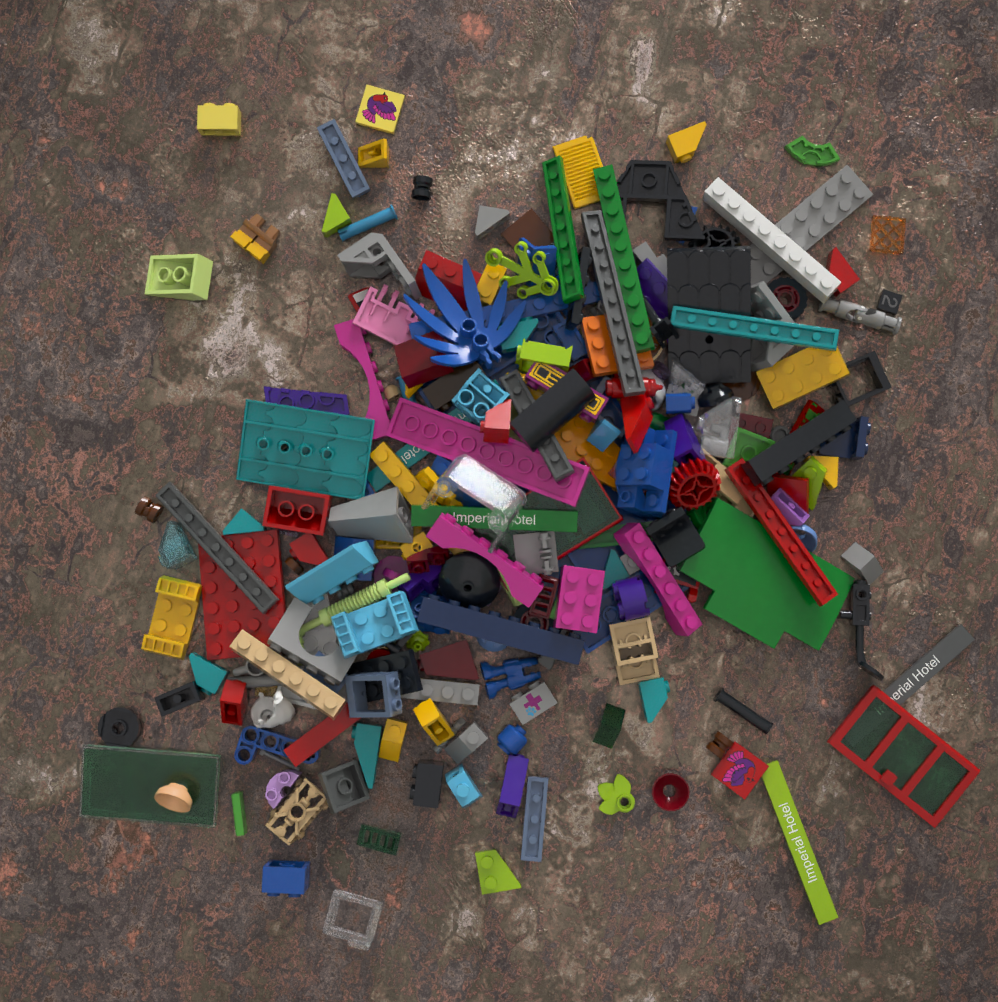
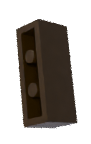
M476 360L468 365L455 367L454 372L440 377L422 389L434 410L443 413L452 407V399L478 368L485 375L486 373Z

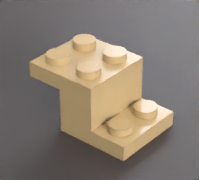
M650 617L610 624L611 648L619 685L659 678L656 660L658 653Z

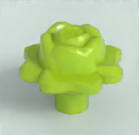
M421 630L415 632L408 640L406 647L413 649L415 653L419 650L425 651L426 646L430 644L428 634L423 633Z

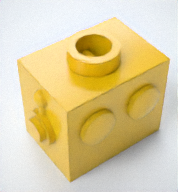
M424 532L415 534L413 536V543H402V546L399 547L403 552L402 558L407 561V557L417 553L413 549H417L419 552L432 548L433 541L427 538Z

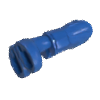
M537 657L508 659L503 661L502 666L496 667L491 666L486 661L480 662V669L484 680L506 674L505 679L485 682L488 699H494L497 692L503 688L508 687L510 690H514L540 679L541 671L530 672L529 674L524 672V667L538 664Z

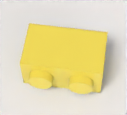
M204 103V105H198L197 130L201 135L241 136V111L233 103H225L224 105Z

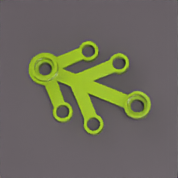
M519 241L514 246V251L518 254L522 266L504 257L497 248H492L486 253L485 261L488 265L497 266L501 264L519 274L512 277L503 276L499 280L500 287L503 285V280L508 281L507 289L512 285L527 281L537 284L531 287L526 285L520 286L517 290L519 298L526 299L529 295L540 292L543 295L552 296L558 291L559 283L555 277L549 275L544 262L546 255L543 251H537L532 257L533 262L538 267L540 276L534 273L527 255L528 245L526 242ZM518 245H521L524 251L519 250ZM493 253H495L498 256V258H494ZM536 255L541 256L542 261H539ZM546 282H549L552 287H548ZM521 289L526 291V295L521 293Z

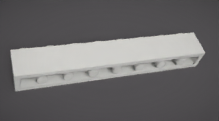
M719 177L704 191V202L823 304L838 289L841 284L840 280Z

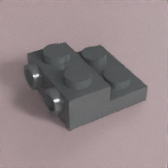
M357 759L345 762L318 774L331 814L370 799L369 788L364 782L362 768Z

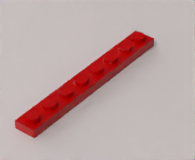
M741 458L724 471L819 607L823 606L837 596L838 593L761 483L757 486L753 485L741 467L746 463Z

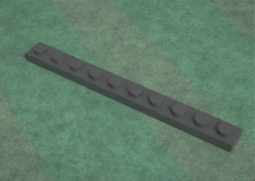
M602 211L582 212V225L587 245L591 248V262L624 397L644 395L646 389Z

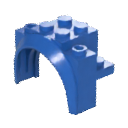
M649 427L639 451L635 454L627 440L624 444H621V450L617 457L614 471L615 486L619 495L618 508L643 519H662L663 513L666 514L677 439L676 431L654 430ZM643 490L647 491L646 498L644 496Z

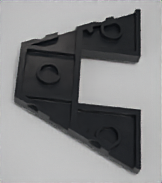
M630 160L626 170L617 180L625 221L628 201L667 202L664 240L705 242V236L692 211V207L683 191L671 161Z

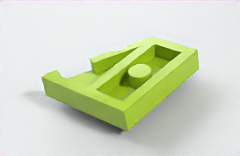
M813 456L791 475L809 478V509L811 510L816 507L827 469Z
M496 848L475 852L482 895L521 888V883L501 858Z

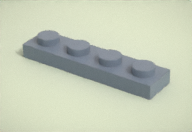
M335 119L317 127L352 199L371 191Z
M528 776L521 848V860L541 862L548 777Z

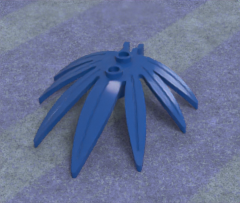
M467 259L463 260V289L470 318L466 316L442 282L423 263L422 270L430 294L442 316L456 332L406 294H403V299L426 326L441 337L457 344L454 345L414 335V339L420 344L432 350L449 354L432 356L430 361L442 366L458 367L473 363L480 358L485 362L486 367L491 369L493 362L489 359L490 357L499 364L502 356L494 351V349L503 344L513 333L524 313L527 301L524 300L497 330L506 305L507 281H504L493 304L488 327L485 328L478 288Z

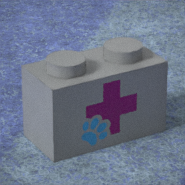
M537 680L528 686L530 690L524 694L520 691L511 697L512 701L509 704L522 725L557 704L544 681L540 683Z

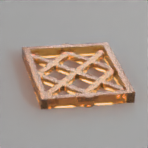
M873 215L870 251L885 254H903L906 218ZM877 219H885L886 222L881 225ZM897 220L901 223L895 226L891 221ZM875 223L879 226L877 230H875ZM888 223L893 228L889 233L884 228ZM901 225H902V232H900V231L897 229V228H899ZM880 230L885 233V236L881 239L876 234ZM894 231L899 235L896 240L890 235ZM874 237L878 240V242H876L875 244ZM887 237L892 242L888 246H886L883 242V240ZM900 239H901V246H899V245L897 244V241L900 240ZM880 243L885 249H876L875 247ZM895 245L898 251L890 250L889 248Z

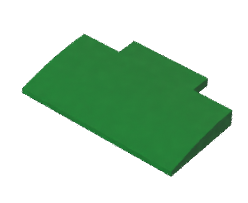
M716 497L697 531L705 543V549L680 563L676 569L713 590L703 609L773 649H775L783 633L786 632L819 651L843 606L855 578L808 551L838 593L837 596L819 607L763 525Z

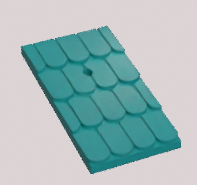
M246 399L236 480L355 500L365 496L375 420ZM287 444V448L282 450L281 445Z

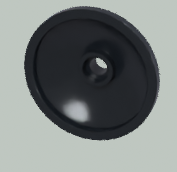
M472 551L460 552L451 556L445 561L439 573L441 593L447 601L451 599L461 602V607L468 608L469 605L483 608L496 598L500 589L501 578L497 567L488 559ZM468 584V585H470L472 588L467 589V588L465 587V585Z

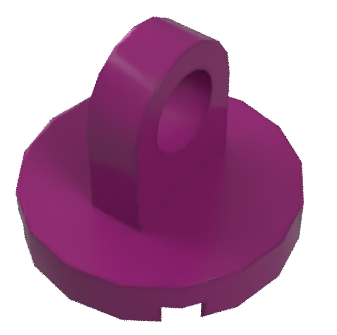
M396 555L387 556L380 560L374 571L375 584L383 578L389 582L405 573H409L407 561ZM397 587L391 589L392 593L398 592Z

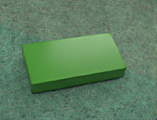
M243 791L233 793L231 798L235 832L237 836H242L248 831Z

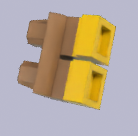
M256 213L250 220L245 219L240 229L235 231L230 237L237 245L264 264L277 247L276 241L281 233L272 225L264 233L261 228L266 221Z

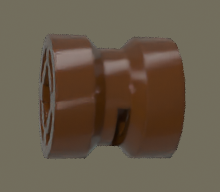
M144 496L138 503L135 514L145 516L147 521L154 524L162 514L164 506L159 503L155 504L152 502V499Z
M717 731L714 735V740L709 742L706 748L722 760L725 756V751L731 748L734 743Z

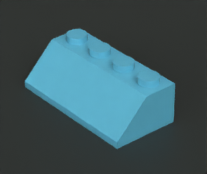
M366 540L350 545L288 583L285 587L305 604L313 603L316 605L325 599L323 597L325 594L329 593L332 595L341 590L340 585L345 582L349 585L356 581L358 574L363 573L365 575L374 570L373 565L379 561Z

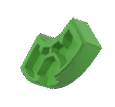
M804 136L797 138L784 147L794 159L809 166H828L840 160L831 143L824 145L813 144L807 141Z

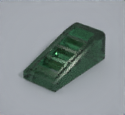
M361 824L357 845L396 856L402 833ZM366 830L370 831L368 842L364 841ZM374 833H378L376 844L372 843ZM385 835L384 845L382 846L380 845L381 837ZM390 837L394 838L391 848L388 847Z

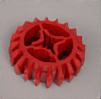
M696 458L694 461L689 459L685 464L681 462V466L674 467L675 471L671 474L668 499L675 507H682L683 510L687 509L690 511L692 508L698 510V507L701 505L705 507L706 502H712L711 498L717 496L716 491L721 490L720 484L722 482L718 470L711 462L705 459L700 460Z

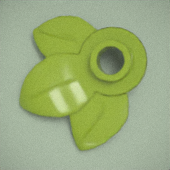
M617 774L614 784L601 783L597 786L599 795L604 800L599 806V810L608 815H613L618 811L627 813L634 808L635 799L630 794L631 785L624 776ZM623 798L628 799L627 805H621Z

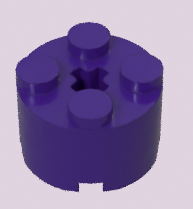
M640 575L617 580L612 584L615 601L619 600L617 605L620 620L629 621L650 615V610L646 607L648 600L642 579L640 580Z

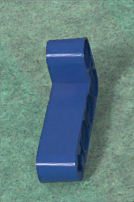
M254 724L249 725L241 732L234 757L237 763L242 765L248 764L255 759L258 748L287 757L283 751L286 748L287 742H294L298 738L268 728H257ZM249 729L255 730L257 734L255 740L248 738L247 732ZM269 735L276 738L275 746L268 745L267 737ZM242 749H247L250 752L248 760L241 757ZM319 749L314 753L315 756L307 758L303 763H314L321 756V750Z

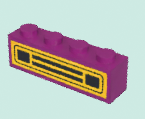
M534 362L525 375V381L529 388L535 391L539 389L545 393L567 373L554 365ZM591 388L596 399L578 414H580L579 417L583 421L595 424L606 407L609 398Z

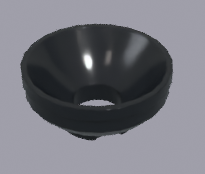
M716 383L702 388L703 390L698 396L697 401L699 407H711L730 401L735 396L732 389L722 383Z

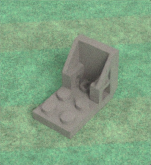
M371 232L337 255L350 277L381 279L391 272L395 279L400 281L407 296L412 295L415 300L422 296L415 279L383 234Z
M764 281L751 285V311L754 313V317L795 323ZM751 339V371L754 372L772 367L794 345Z

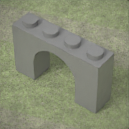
M294 597L268 639L267 644L270 645L269 648L278 654L282 652L287 655V659L294 664L300 663L306 666L305 669L309 673L321 675L328 684L339 686L357 655L344 659L340 645L334 652L326 656H314L305 651L299 640V631L309 616L312 607Z

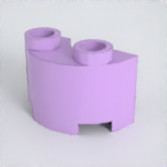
M286 769L278 772L270 779L266 787L265 797L273 809L285 797L284 787L294 785L302 772L295 769Z

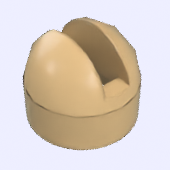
M395 385L387 386L384 391L388 402L394 401L402 395L400 389Z

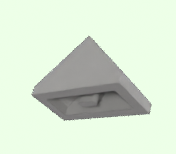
M480 205L475 239L477 241L510 219V212L506 209Z
M856 542L840 556L862 580L867 581L868 585L873 583L884 572L876 557Z

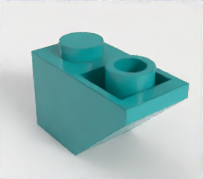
M522 318L509 338L500 345L502 354L517 351L518 345H522L523 339H525V342H528L538 327V318Z

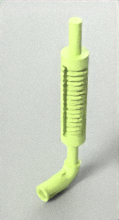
M405 573L389 582L383 578L377 581L376 584L373 583V585H369L366 589L363 588L359 592L352 594V596L349 595L345 599L331 604L328 608L325 607L319 610V617L303 624L299 631V640L302 647L304 648L303 636L305 632L321 624L325 627L331 626V617L344 611L350 613L376 603V601L379 602L383 598H387L386 595L392 594L391 589L411 580L410 575Z

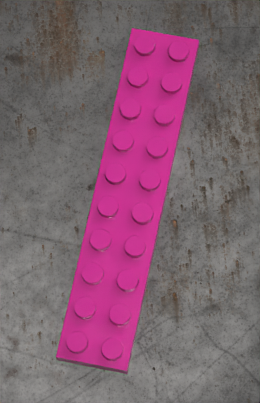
M401 397L386 433V436L573 507H576L591 470L588 466L569 460L575 473L556 482L538 449L532 452L523 442L509 438L508 444L483 442L484 433H480V426Z

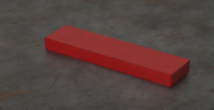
M346 702L335 720L326 717L283 751L293 765L297 767L360 718H349L348 702Z

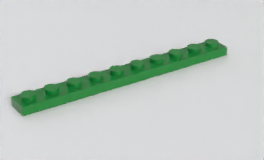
M613 165L593 169L636 353L655 350Z

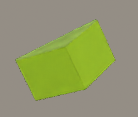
M331 193L322 228V234L327 238L338 232V229L352 224L349 215L334 193Z

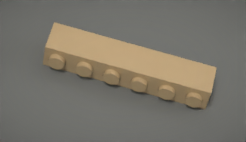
M243 629L230 645L233 652L331 719L335 720L345 706L346 700Z

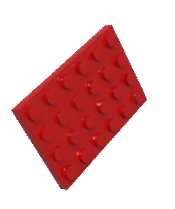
M279 530L222 535L224 540L280 599L265 614L253 604L198 543L207 660L241 657L231 650L230 645L242 629L266 646H270L267 644L268 639L286 612Z

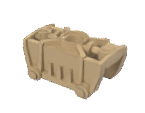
M306 777L300 778L295 782V788L278 808L272 809L270 812L271 817L265 825L287 845H291L297 839H302L305 836V830L317 815L329 807L324 792ZM309 784L308 796L306 798L302 797L299 801L300 792ZM318 795L323 796L316 806L307 808L311 804L309 802L311 798H315ZM294 806L302 808L303 814L301 817H294L291 811ZM286 816L283 825L276 828L272 827L279 817ZM295 823V831L286 839L284 837L287 831L286 828Z

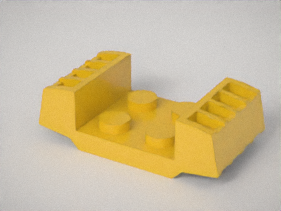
M164 575L159 578L155 590L158 593L149 633L144 634L141 647L143 651L179 660L185 659L200 604L201 584Z

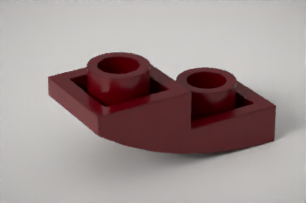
M436 546L407 557L409 573L420 574L430 572V565H443L450 558L449 548Z

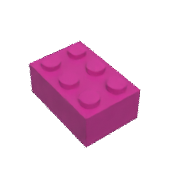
M567 565L561 566L554 628L597 633L605 571Z

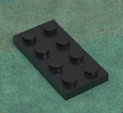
M413 649L352 663L347 672L350 675L356 672L398 671L400 695L423 690ZM365 681L367 702L384 699L382 681Z

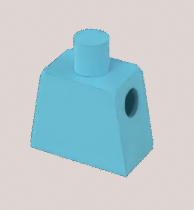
M463 764L445 774L446 782L462 808L470 806L483 797Z

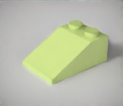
M200 254L150 256L145 295L191 301L208 300L213 261Z

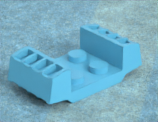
M404 591L386 595L387 599L353 612L346 613L344 611L331 617L344 659L365 653L419 631Z

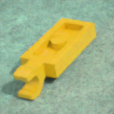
M429 466L414 476L419 481V484L427 489L434 500L442 506H463L460 501L455 499L456 494Z

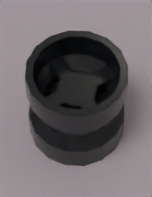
M424 175L414 176V189L412 190L411 197L420 201L431 200L432 193L430 187L433 185V178Z

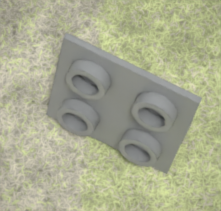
M554 531L513 535L516 561L523 564L527 572L530 574L544 573V575L559 572Z

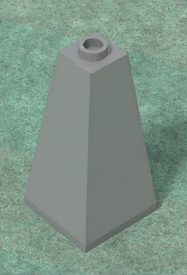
M398 487L330 507L328 524L330 528L335 530L337 535L413 543L414 526H411V509Z

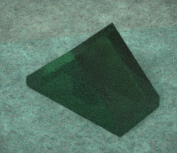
M606 703L592 742L612 749L621 731L626 710Z

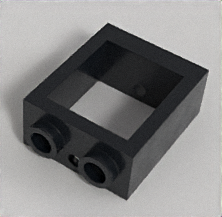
M875 351L847 362L846 366L849 369L865 362L877 389L848 401L838 380L829 385L836 394L834 395L836 403L844 400L847 406L850 407L892 388Z

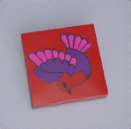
M735 741L711 775L745 800L769 766Z

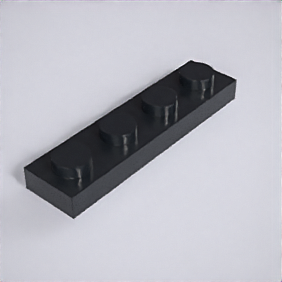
M585 246L577 252L583 292L589 281L587 269L592 261V256H590L591 248ZM585 293L584 298L569 303L565 329L573 331L582 323L583 313L581 310L586 301Z

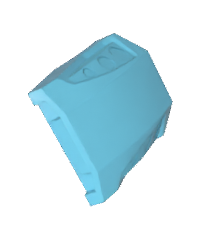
M478 368L452 399V403L474 424L480 426L481 420L485 421V413L498 404L503 403L510 394L501 389Z

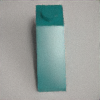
M358 722L357 726L352 728L351 738L355 739L354 746L369 789H373L383 725Z

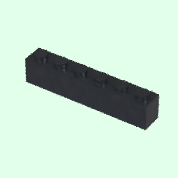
M842 400L759 453L741 467L754 486L760 483L764 486L774 479L772 475L776 472L779 475L790 469L788 466L790 463L794 462L796 465L805 459L804 454L810 452L812 455L821 449L819 444L825 441L828 444L837 438L835 434L839 431L844 434L853 428L851 424L857 419L845 401Z

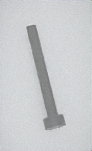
M261 749L259 753L261 756L266 755L292 769L300 770V767H295L292 763L266 750Z

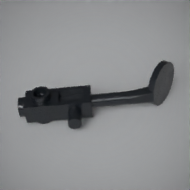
M854 580V584L851 586V611L840 610V619H850V625L856 626L855 652L857 665L869 675L882 681L884 676L867 664L864 654V626H869V620H871L870 585L867 584L866 580Z

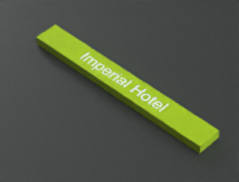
M775 760L767 763L769 768L761 778L817 923L821 925L839 918L779 762Z

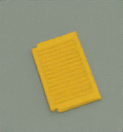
M585 135L553 146L555 157L560 155L563 158L567 189L574 210L599 202L600 199L593 169L603 167L593 137L587 139Z

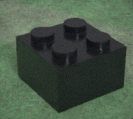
M420 759L418 764L415 763L412 778H415L416 782L412 784L410 790V799L413 800L414 806L438 808L444 770L443 761Z

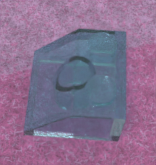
M175 521L167 522L158 549L160 553L158 559L163 567L177 570L198 558L181 524Z

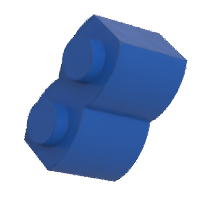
M691 393L665 395L666 414L691 413V409H695V397H691Z

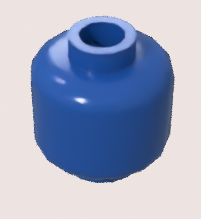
M508 724L497 736V745L506 754L516 755L527 744L528 740L524 736L527 732L518 724L516 727Z

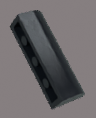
M573 368L510 422V427L524 444L534 452L595 400V394L586 381Z

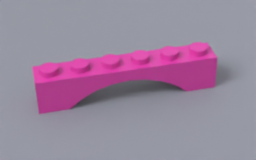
M352 319L336 324L334 327L340 346L360 363L367 376L370 401L365 418L375 420L373 443L389 438L386 436L392 418L389 419L387 411H390L388 401L382 398L381 392H384L382 381H377L375 375L378 372L376 362H371L369 354L373 353L370 343L364 340L363 335L367 334L366 330L352 324L354 320Z
M441 513L426 537L442 548L466 549L488 559L504 576L512 597L529 608L544 587L543 579L535 573L530 574L527 572L525 566L520 562H513L508 559V555L501 549L495 550L490 546L491 543L487 539L475 536L473 534L474 531L468 526L464 525L462 527L456 522L457 519L451 514L446 513L445 515Z
M640 522L627 523L615 532L613 536L623 552L635 562L655 589L662 603L665 619L675 635L688 637L703 625Z

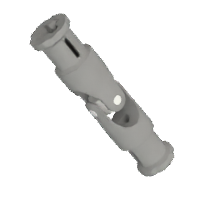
M829 298L824 304L820 301L818 307L819 312L826 311L833 313L835 317L855 323H862L877 330L891 331L893 335L898 333L902 322L901 317L887 316L885 312L867 309L864 306L843 299ZM850 310H855L854 316L850 315L848 312Z

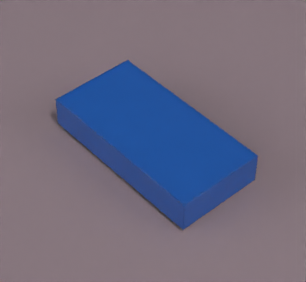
M565 319L553 326L552 330L565 349L573 345L571 360L574 363L588 353L585 341L578 329L575 328L573 331L565 329Z

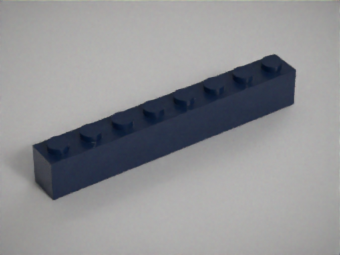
M433 594L423 597L417 619L419 622L579 665L585 643L584 640L580 639L581 635L569 632L568 636L560 634V629L549 627L548 630L541 629V624L531 621L526 625L520 623V618L509 616L508 619L501 618V613L491 610L486 614L480 612V607L469 605L468 608L461 607V602L451 599L446 603L440 601V596Z

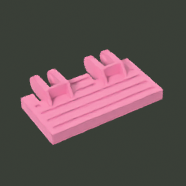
M383 285L377 299H375L378 290L370 286L352 324L393 345L411 340L408 324L419 321H417L418 317L415 314L411 318L413 311L408 305L400 301L395 309L392 308L399 295V291L395 290L392 293L389 304L386 305L381 301L388 290V286ZM431 308L429 312L433 315L435 314L436 310Z

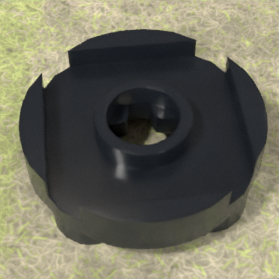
M116 707L107 711L98 723L99 736L105 742V745L113 749H123L134 744L141 731L139 716L125 707ZM119 722L124 726V730L120 734L117 733V729H114V726L118 725Z

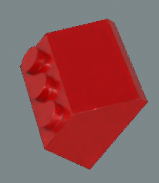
M426 250L415 277L422 297L434 301L423 274L422 264L424 263L447 288L462 310L467 311L463 289V265ZM471 269L476 285H478L482 274Z
M269 485L262 526L324 536L333 496Z

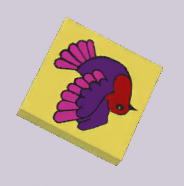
M366 84L355 121L356 124L394 135L405 95Z

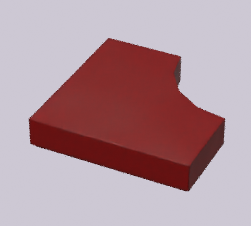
M773 474L772 477L774 479L767 483L768 495L772 496L781 488L809 514V478Z

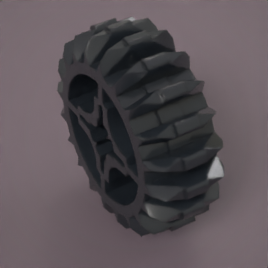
M713 223L711 228H707L704 225L702 233L705 236V242L691 241L688 243V248L701 247L706 242L707 245L705 247L742 246L739 236L736 237L735 230L730 232L729 226L723 229L721 223L718 228Z

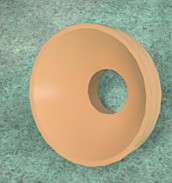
M176 783L160 787L154 796L155 801L159 805L180 813L189 812L193 803L188 789Z

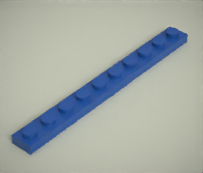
M596 281L588 283L584 289L586 301L583 306L600 301ZM561 289L552 296H546L541 293L528 296L526 299L519 298L506 301L501 323L524 300L527 302L521 319L568 310L569 303L565 304L563 302ZM493 305L482 307L485 328L488 327ZM467 310V311H464V313L466 314V316H467L468 318H470V315H469V313H468V310ZM443 316L437 317L439 320H441L443 323H445L448 327H450L454 332H456V331L448 324V322L445 320V318H444ZM422 321L408 324L412 339H414V335L421 336L433 331Z

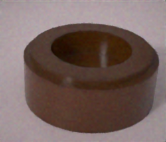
M289 556L284 561L297 575L304 571V568L293 557Z

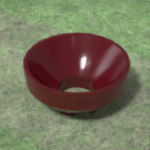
M666 773L654 781L652 797L659 808L670 812L677 811L684 807L689 799V786L680 775ZM666 785L674 786L675 793L673 796L667 797L664 795L663 789Z

